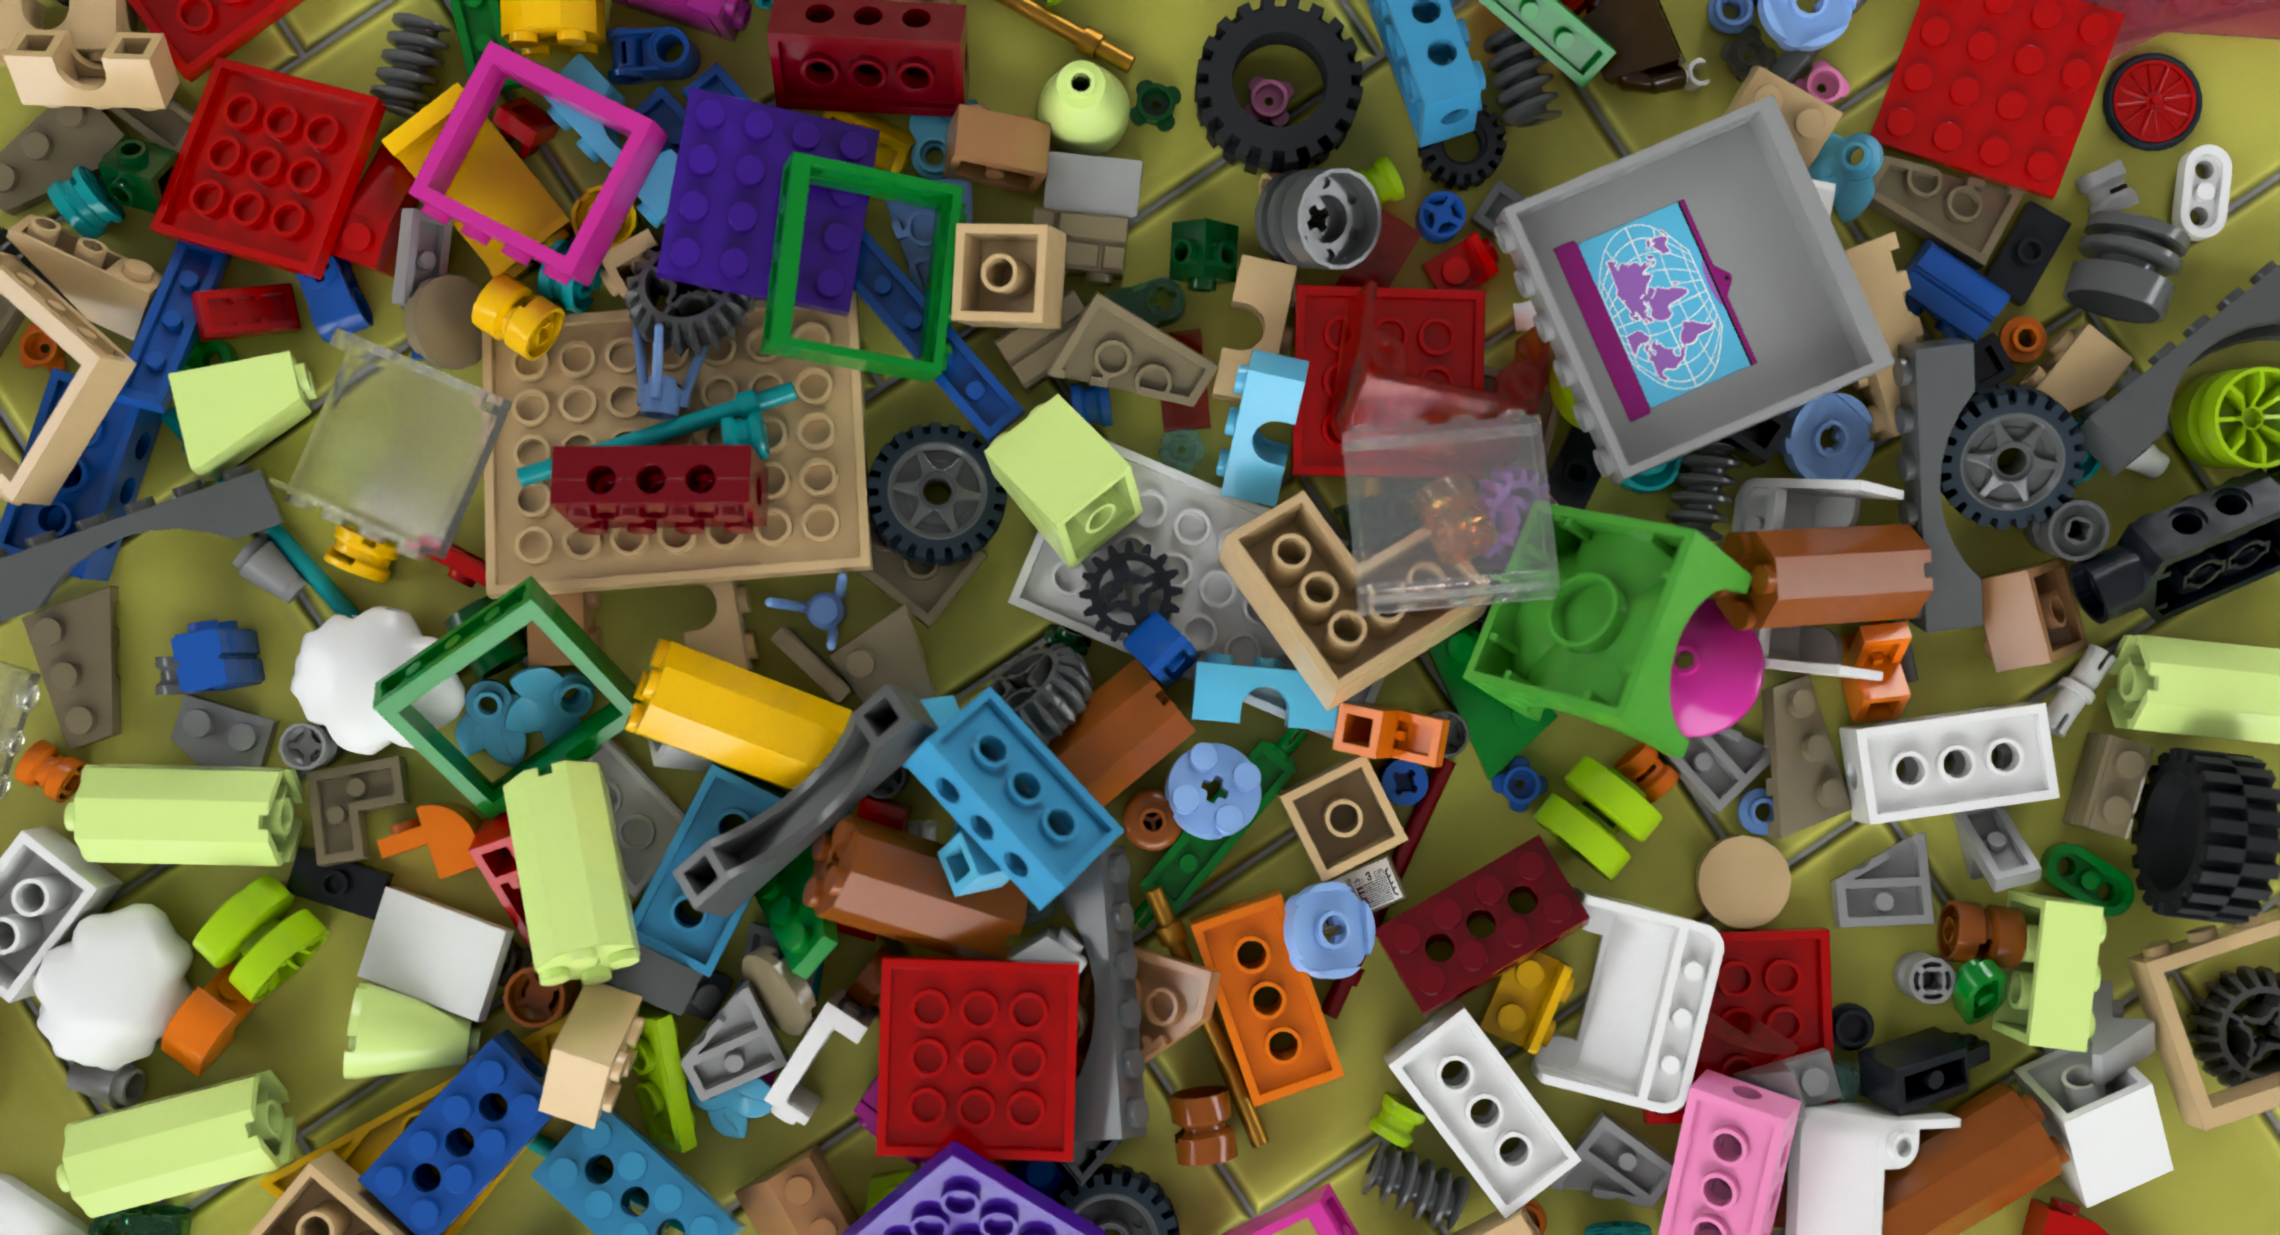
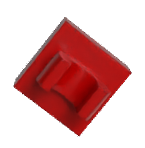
M520 97L498 106L492 122L501 128L500 133L508 143L513 142L514 138L522 143V148L518 154L522 160L534 155L540 144L554 139L560 127L548 113L525 97Z

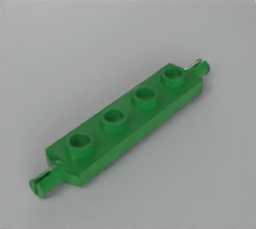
M1289 728L1276 744L1260 739L1246 755L1249 761L1255 764L1261 773V802L1254 818L1237 833L1231 836H1224L1221 839L1205 840L1183 830L1176 841L1141 880L1140 885L1143 891L1156 885H1162L1173 914H1177L1295 774L1297 768L1290 755L1308 735L1300 730L1288 744L1290 739L1300 729ZM1221 786L1209 799V802L1213 803L1218 797H1225V792L1221 790ZM1147 899L1134 912V923L1136 924L1143 914L1149 910L1138 923V926L1143 930L1154 919Z

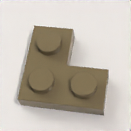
M394 756L306 773L317 866L328 867L371 859L365 812L411 804L406 758Z

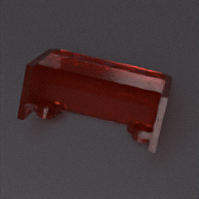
M1368 281L1346 304L1331 412V427L1336 437L1352 446L1492 473L1495 469L1502 470L1509 466L1517 457L1545 392L1550 342L1544 343L1540 339L1535 326L1518 338L1515 345L1514 362L1508 364L1498 374L1494 393L1404 375L1406 351L1401 341L1390 333L1372 330L1378 283Z

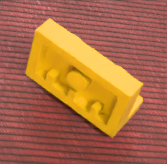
M1540 952L1500 975L1496 979L1478 1021V1026L1483 1031L1521 1046L1527 1052L1537 1055L1540 1047H1547L1554 1035L1556 1021L1552 1019L1559 1002L1565 1004L1572 993L1575 978L1571 976L1573 968L1564 961Z

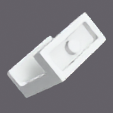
M841 987L827 1001L764 1098L766 1102L772 1105L770 1108L771 1112L788 1124L794 1125L797 1121L805 1126L823 1100L820 1096L804 1087L802 1079L834 1030L858 1044L877 1017L875 1009L872 1007L866 1009L863 1006H859L845 995L847 991Z

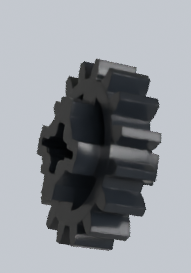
M1127 541L1125 552L1120 554L1110 545L1107 547L1110 557L1104 562L1097 556L1092 558L1094 565L1098 568L1096 573L1083 572L1082 578L1091 583V588L1079 592V597L1091 599L1092 606L1088 607L1083 613L1085 617L1097 614L1100 619L1094 628L1097 632H1100L1107 626L1112 628L1111 641L1116 642L1121 633H1128L1129 636L1150 614L1147 608L1151 593L1163 588V601L1158 613L1164 617L1167 612L1179 613L1180 611L1177 605L1171 603V597L1183 594V588L1171 586L1170 580L1174 579L1179 572L1177 569L1164 570L1162 566L1168 558L1165 553L1156 559L1151 558L1150 544H1146L1141 553L1134 552L1132 541ZM1126 561L1146 564L1155 573L1145 577L1130 571ZM1111 568L1115 577L1110 593L1099 598L1100 583L1106 572ZM1126 580H1130L1134 586L1140 584L1143 586L1150 582L1153 584L1145 588V591L1139 595L1140 604L1132 607L1128 600L1110 604V601L1117 598V595L1123 591L1122 583ZM1116 609L1131 613L1136 625L1118 623L1111 619L1107 613Z

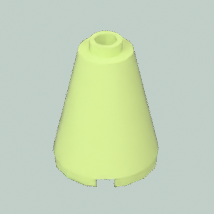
M1077 60L1059 70L1044 85L1038 100V120L1051 124L1050 143L1057 150L1063 153L1098 156L1107 153L1122 139L1129 124L1130 101L1126 89L1114 74L1092 62Z
M359 983V988H356L348 1023L347 1036H349V1049L352 1052L345 1051L344 1078L361 1079L465 1065L469 1055H476L479 1052L482 1027L473 1026V1020L408 995L371 983Z

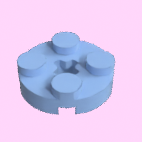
M1757 0V8L1763 28L1777 42L1781 49L1789 52L1796 50L1814 51L1829 45L1845 32L1850 24L1849 21L1852 17V11L1856 8L1857 0H1817L1818 2L1812 7L1813 13L1800 10L1796 4L1798 0Z
M1831 392L1791 409L1788 413L1787 418L1793 421L1794 424L1777 450L1784 456L1785 463L1790 471L1799 479L1852 480L1868 464L1874 448V440L1869 439L1870 429L1868 424L1873 425L1868 409L1857 398L1846 393ZM1832 427L1834 431L1830 437L1834 441L1831 448L1821 447L1820 437L1822 432Z
M1198 743L1192 749L1182 754L1170 768L1164 788L1166 801H1169V806L1174 813V820L1184 831L1205 840L1221 839L1243 829L1256 815L1261 802V773L1258 767L1251 763L1243 753L1231 746L1221 743ZM1213 780L1219 782L1221 790L1225 792V797H1218L1213 803L1206 800L1207 791L1201 788L1202 782L1209 784Z
M1341 882L1312 884L1287 900L1283 926L1284 941L1289 953L1290 963L1296 970L1306 972L1318 979L1346 978L1355 974L1361 968L1357 966L1363 961L1365 955L1371 954L1376 936L1373 913L1366 901L1359 900L1350 891L1354 889L1347 884ZM1327 918L1329 925H1336L1337 935L1330 936V943L1326 940L1322 931Z

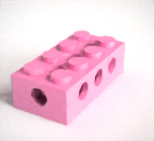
M1707 1069L1689 1088L1658 1235H1771L1801 1101Z

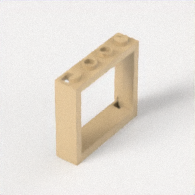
M0 252V293L81 365L22 464L16 463L0 448V497L17 506H21L22 503L50 506L137 363L15 255Z
M2280 901L2276 903L2278 909L2264 914L2260 912L2256 917L2249 916V922L2244 924H2230L2218 929L2215 925L2193 928L2186 932L2187 939L2172 944L2170 940L2154 941L2149 943L2150 946L2142 948L2143 953L2126 958L2146 1019L2155 1022V1045L2180 1116L2186 1125L2207 1131L2280 1107V1071L2207 1095L2164 973L2280 935Z

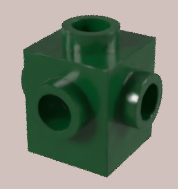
M124 135L110 152L103 156L98 164L109 200L123 206H130L155 214L177 160V152L154 143H148Z
M1208 218L1173 222L1169 279L1188 283V290L1193 292H1215L1217 284L1236 283L1239 226Z

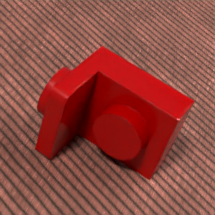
M1475 231L1462 242L1423 263L1421 268L1433 289L1474 290L1492 280L1499 273L1496 264L1500 262V259L1492 243L1487 238L1481 240Z

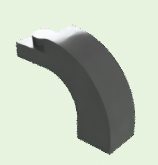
M638 942L641 953L639 956L640 961L634 965L611 971L612 979L607 982L617 988L642 996L643 1001L679 1016H682L684 1012L709 1022L716 1015L734 981L726 973L714 970L709 978Z

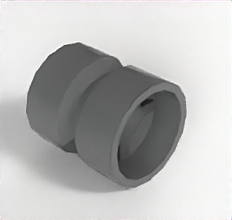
M2066 495L2061 499L2063 505L2056 511L2051 508L2046 510L2045 514L2048 519L2040 523L2035 522L2033 519L2027 521L2028 527L2022 528L2026 540L2033 548L2070 561H2084L2094 557L2104 548L2110 533V523L2107 514L2099 505L2089 500L2070 498Z

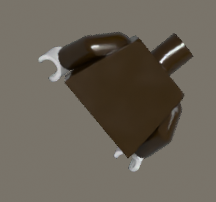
M1589 0L1586 5V15L1582 20L1607 40L1616 50V54L1600 70L1605 82L1610 85L1616 84L1618 88L1625 92L1653 95L1680 89L1696 91L1710 83V79L1699 81L1693 75V69L1706 64L1703 58H1697L1683 67L1679 66L1685 63L1686 60L1660 0Z

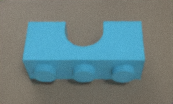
M1253 349L1249 366L1239 364L1233 393L1242 394L1240 408L1230 406L1224 435L1233 436L1231 449L1221 448L1215 473L1216 476L1224 477L1220 495L1276 507L1290 444L1268 439L1262 434L1259 427L1271 421L1296 424L1309 361Z
M1206 653V662L1195 661L1191 719L1240 723L1241 706L1247 694L1256 688L1270 687L1276 690L1285 702L1284 726L1289 728L1335 731L1338 706L1327 712L1298 670L1281 669L1282 659L1254 657L1253 666L1234 665L1235 655Z

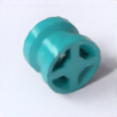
M760 411L750 413L747 419L736 420L732 416L721 419L724 445H752L761 460L770 458L768 434Z

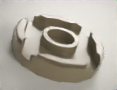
M450 274L438 275L423 280L417 286L419 288L415 291L414 296L408 298L404 308V329L409 345L416 354H421L424 359L429 361L426 363L434 368L459 370L475 365L482 358V330L472 323L471 314L473 306L482 291L481 288L466 277Z
M759 946L742 960L744 981H751L771 1022L785 1033L799 1036L810 1028L817 1018V1014L811 1012V1009L816 1007L814 993L806 979L791 971L786 958L779 961L773 956L777 949L770 946Z

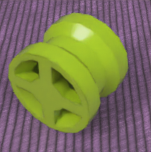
M1384 155L1376 159L1374 166L1366 171L1362 169L1355 170L1364 175L1375 188L1381 207L1382 204L1389 200L1398 202L1405 198L1406 193L1401 178L1387 156Z
M1385 1092L1381 1099L1383 1107L1379 1115L1373 1116L1370 1119L1368 1127L1391 1143L1404 1149H1410L1414 1141L1412 1133L1415 1127L1422 1125L1427 1116L1422 1110L1392 1093Z

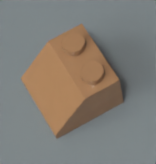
M2054 558L1980 578L1982 580L1983 623L1986 631L1984 646L1987 656L1994 662L1996 672L2049 664L2088 647L2077 600L2071 587L2066 559Z
M817 1144L734 1193L758 1235H841L860 1219Z

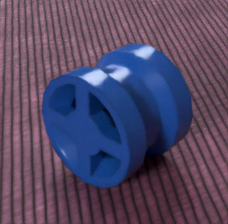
M1436 191L1428 195L1417 210L1415 225L1419 235L1427 242L1434 244L1446 243L1452 240L1465 223L1466 207L1460 197L1449 191ZM1428 212L1433 214V219L1435 222H1433L1432 216L1429 215Z
M1081 383L1070 384L1072 406L1089 424L1099 423L1103 427L1113 426L1109 387L1104 388L1095 385L1084 387Z
M1394 758L1388 760L1378 774V780L1388 800L1400 806H1410L1418 803L1427 792L1428 776L1420 764Z

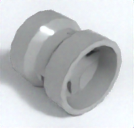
M2122 159L2075 180L2080 194L2087 195L2090 207L2088 212L2090 215L2104 211L2120 212L2141 202L2136 190L2128 187L2124 179L2127 170Z
M312 722L293 724L287 728L281 735L278 745L279 753L284 763L298 770L329 766L337 760L342 750V747L334 742L325 725Z
M1912 951L1901 956L1894 966L1893 977L1896 986L1901 992L1920 1002L1932 1005L1943 1003L1954 992L1955 972L1950 964L1941 958L1925 952Z

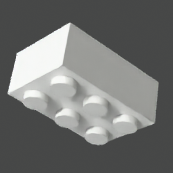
M51 826L22 830L0 858V997L8 1003L36 995L33 989V978L37 968L42 963L44 952L72 941L73 932L79 921L89 915L101 913L123 884L121 880L99 863L86 862L81 856L80 849Z

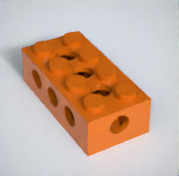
M1278 888L1189 919L1204 966L1221 971L1216 1000L1254 1107L1345 1076L1310 975L1296 970L1290 963L1283 933L1285 903ZM1247 941L1259 942L1263 946L1261 956L1251 962L1240 959L1237 953L1243 943ZM1270 986L1279 991L1276 1001L1271 1005L1261 1006L1253 1001L1256 991L1262 987ZM1279 1032H1288L1294 1036L1293 1043L1285 1050H1275L1269 1046L1271 1038Z

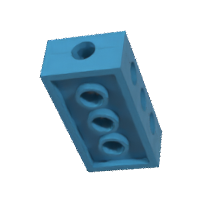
M1366 0L1420 148L1473 132L1475 130L1477 112L1482 111L1480 94L1481 90L1486 88V80L1480 62L1478 60L1472 62L1467 50V47H1470L1468 29L1462 18L1457 20L1451 7L1454 5V0Z
M991 686L987 687L930 735L904 764L1039 910L1043 909L1125 831Z
M712 763L633 915L638 942L710 978L753 896L728 917L703 912V917L690 918L684 914L681 907V902L688 898L672 872L708 840L729 832L724 822L726 815L738 814L747 822L779 802L788 793L762 780Z
M613 1108L611 1113L602 1111L595 1129L575 1124L530 1175L595 1235H665L666 1227L673 1219L682 1223L685 1235H740L746 1227L744 1223L615 1108ZM607 1156L613 1163L614 1171L611 1178L607 1182L602 1183L596 1176V1165L600 1159ZM641 1187L649 1196V1205L643 1214L638 1215L632 1210L630 1199L633 1192Z

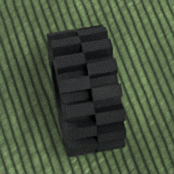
M1482 103V111L1477 112L1475 130L1473 131L1479 141V152L1474 159L1468 162H1457L1451 159L1445 151L1444 141L1421 148L1420 146L1418 147V157H1422L1423 160L1421 167L1424 172L1428 170L1432 174L1430 179L1435 184L1439 180L1445 183L1443 188L1451 190L1455 186L1459 187V191L1468 190L1473 185L1476 188L1483 184L1487 178L1489 179L1503 159L1502 155L1506 150L1507 141H1503L1506 131L1504 125H1498L1497 121L1500 117L1495 111L1491 115L1485 111L1487 105Z

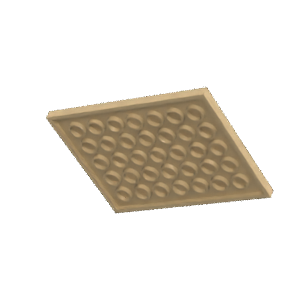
M853 292L850 311L847 317L794 306L790 337L861 350L859 298L857 293ZM755 299L754 312L746 313L748 317L747 327H734L736 331L735 341L723 337L720 339L719 351L713 348L711 344L708 346V351L691 392L690 409H680L679 417L736 399L735 394L753 388L756 392H760L791 381L793 382L798 400L763 410L770 447V458L762 460L769 471L767 527H753V532L747 534L728 533L724 531V527H705V532L701 534H683L676 532L675 527H657L656 533L648 535L629 533L627 528H608L607 534L588 535L580 533L578 528H575L550 505L551 478L523 487L518 479L517 469L552 458L553 446H590L669 421L648 418L640 414L641 406L637 405L638 380L633 325L629 317L630 311L625 309L565 314V322L558 339L548 352L535 361H529L508 348L504 339L496 340L482 331L486 595L491 599H498L530 576L549 595L873 570L871 521L867 498L869 491L867 489L868 464L863 371L760 353L767 300ZM667 306L656 307V309L663 313ZM644 339L649 377L652 375L653 342L648 343ZM673 347L663 354V375L676 378L678 380V388H682L695 353L692 348H688L682 357L674 352ZM721 424L657 445H724Z

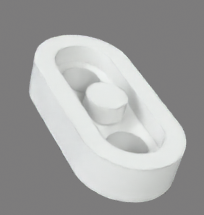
M2207 144L2199 146L2183 155L2178 163L2172 208V224L2186 232L2191 241H2200L2216 235L2222 230L2227 220L2233 167L2228 153L2216 145ZM2196 165L2202 166L2205 170L2204 179L2197 176L2195 172ZM2191 211H2195L2199 215L2200 222L2198 225L2191 221Z

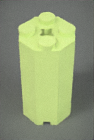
M2123 635L2113 654L2117 662L2112 665L2108 675H2118L2117 687L2107 688L2106 703L2115 728L2280 745V649L2149 635Z
M580 761L551 764L552 773L542 776L538 775L537 767L524 770L503 786L534 968L539 974L540 985L554 986L565 983L568 980L582 979L584 985H597L612 979L611 971L638 963L641 953L606 775L604 772H601V767L598 763Z
M87 764L82 770L81 783L74 797V802H70L67 805L64 813L65 827L69 831H74V840L80 849L82 858L86 862L284 865L283 862L289 863L294 861L304 832V818L295 817V804H304V789L296 770L287 767Z
M271 1069L68 1123L64 1129L63 1163L59 1164L56 1172L58 1185L63 1192H71L72 1199L83 1209L88 1217L95 1218L279 1169L283 1164L294 1160L297 1127L294 1115L284 1118L281 1106L282 1104L290 1103L287 1089Z

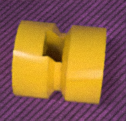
M500 274L494 277L479 294L473 306L471 318L472 323L477 328L496 340L504 339L508 348L529 361H535L548 352L558 339L565 322V312L561 307L542 295H532V290L511 275Z

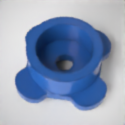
M1516 756L1510 762V767L1505 772L1497 774L1491 780V787L1493 791L1502 793L1508 799L1511 810L1524 812L1528 809L1530 802L1536 799L1539 794H1544L1547 791L1548 781L1544 776L1538 775L1530 768V761L1526 757ZM1517 780H1522L1524 786L1520 789L1515 786Z

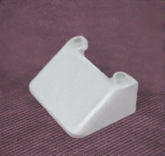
M1574 886L1575 894L1590 916L1588 925L1582 929L1600 934V942L1576 1039L1562 1035H1553L1548 1046H1541L1537 1055H1533L1530 1070L1543 1084L1659 1113L1675 1112L1686 1103L1689 1088L1692 1085L1724 954L1723 939L1720 933L1708 924Z

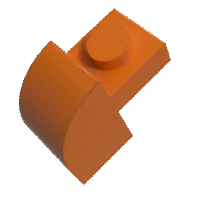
M1875 621L1865 626H1860L1856 634L1843 636V666L1883 672L1882 681L1841 677L1844 697L1853 724L1900 718L1911 696L1900 663L1912 639L1907 621L1896 623Z
M1358 701L1343 702L1339 705L1332 749L1372 759L1395 758L1434 768L1442 767L1450 719L1413 712V709Z
M437 802L415 807L419 820L414 818L390 826L392 836L376 841L382 859L428 844L440 880L478 867L468 850L482 823V819L474 811L458 803Z
M235 961L224 966L203 989L198 986L172 1017L162 1036L161 1050L197 1077H200L233 1043L235 1028L261 1002L252 1004L229 982L230 974L237 964Z

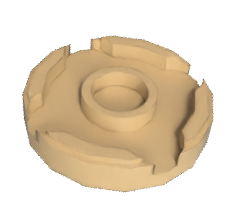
M1740 834L1720 838L1706 848L1696 865L1695 871L1698 901L1710 916L1730 927L1750 929L1765 925L1780 914L1789 899L1792 880L1788 863L1775 846L1759 837Z

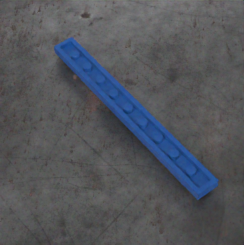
M718 62L681 91L687 101L690 87L752 101ZM863 229L853 290L915 360H918L925 297L872 236ZM948 324L946 342L951 343L952 353L947 357L946 371L942 370V375L933 381L990 444L997 436L1023 416L1025 411Z

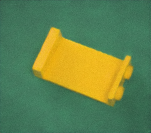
M458 82L381 140L392 155L404 164L415 179L464 90ZM487 117L445 196L548 248L559 239L568 240L571 235L567 230L572 227L570 218ZM453 219L455 228L490 269L489 273L493 278L500 274H509L515 279H519L534 266L531 261L528 266H525L501 253L504 245L493 239L486 246L460 232L464 224Z

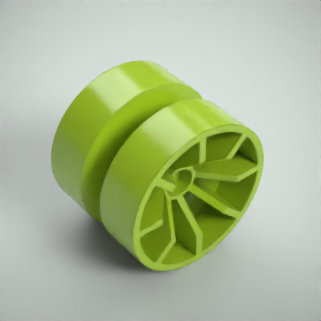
M2252 367L2211 371L2199 375L2190 381L2178 395L2172 412L2173 435L2181 451L2193 462L2214 469L2269 468L2280 465V369L2275 367Z
M1583 755L1564 778L1567 786L1581 799L1580 802L1575 805L1566 798L1552 793L1532 818L1584 863L1609 881H1612L1631 858L1626 847L1614 835L1620 831L1631 839L1644 843L1663 820V817L1645 800L1646 794L1627 777L1611 766L1605 768L1589 756Z
M272 874L257 879L226 900L198 932L192 943L193 947L216 969L231 964L242 957L230 974L229 982L252 1004L261 1001L289 980L321 948L330 935V930L308 909L300 910L282 920L291 908L295 896Z

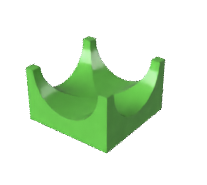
M1533 501L1463 678L1526 718L1540 721L1544 708L1562 711L1622 732L1648 744L1665 755L1683 759L1689 740L1681 733L1675 722L1670 701L1671 668L1679 638L1693 612L1707 597L1723 589L1746 594L1753 576L1696 529Z

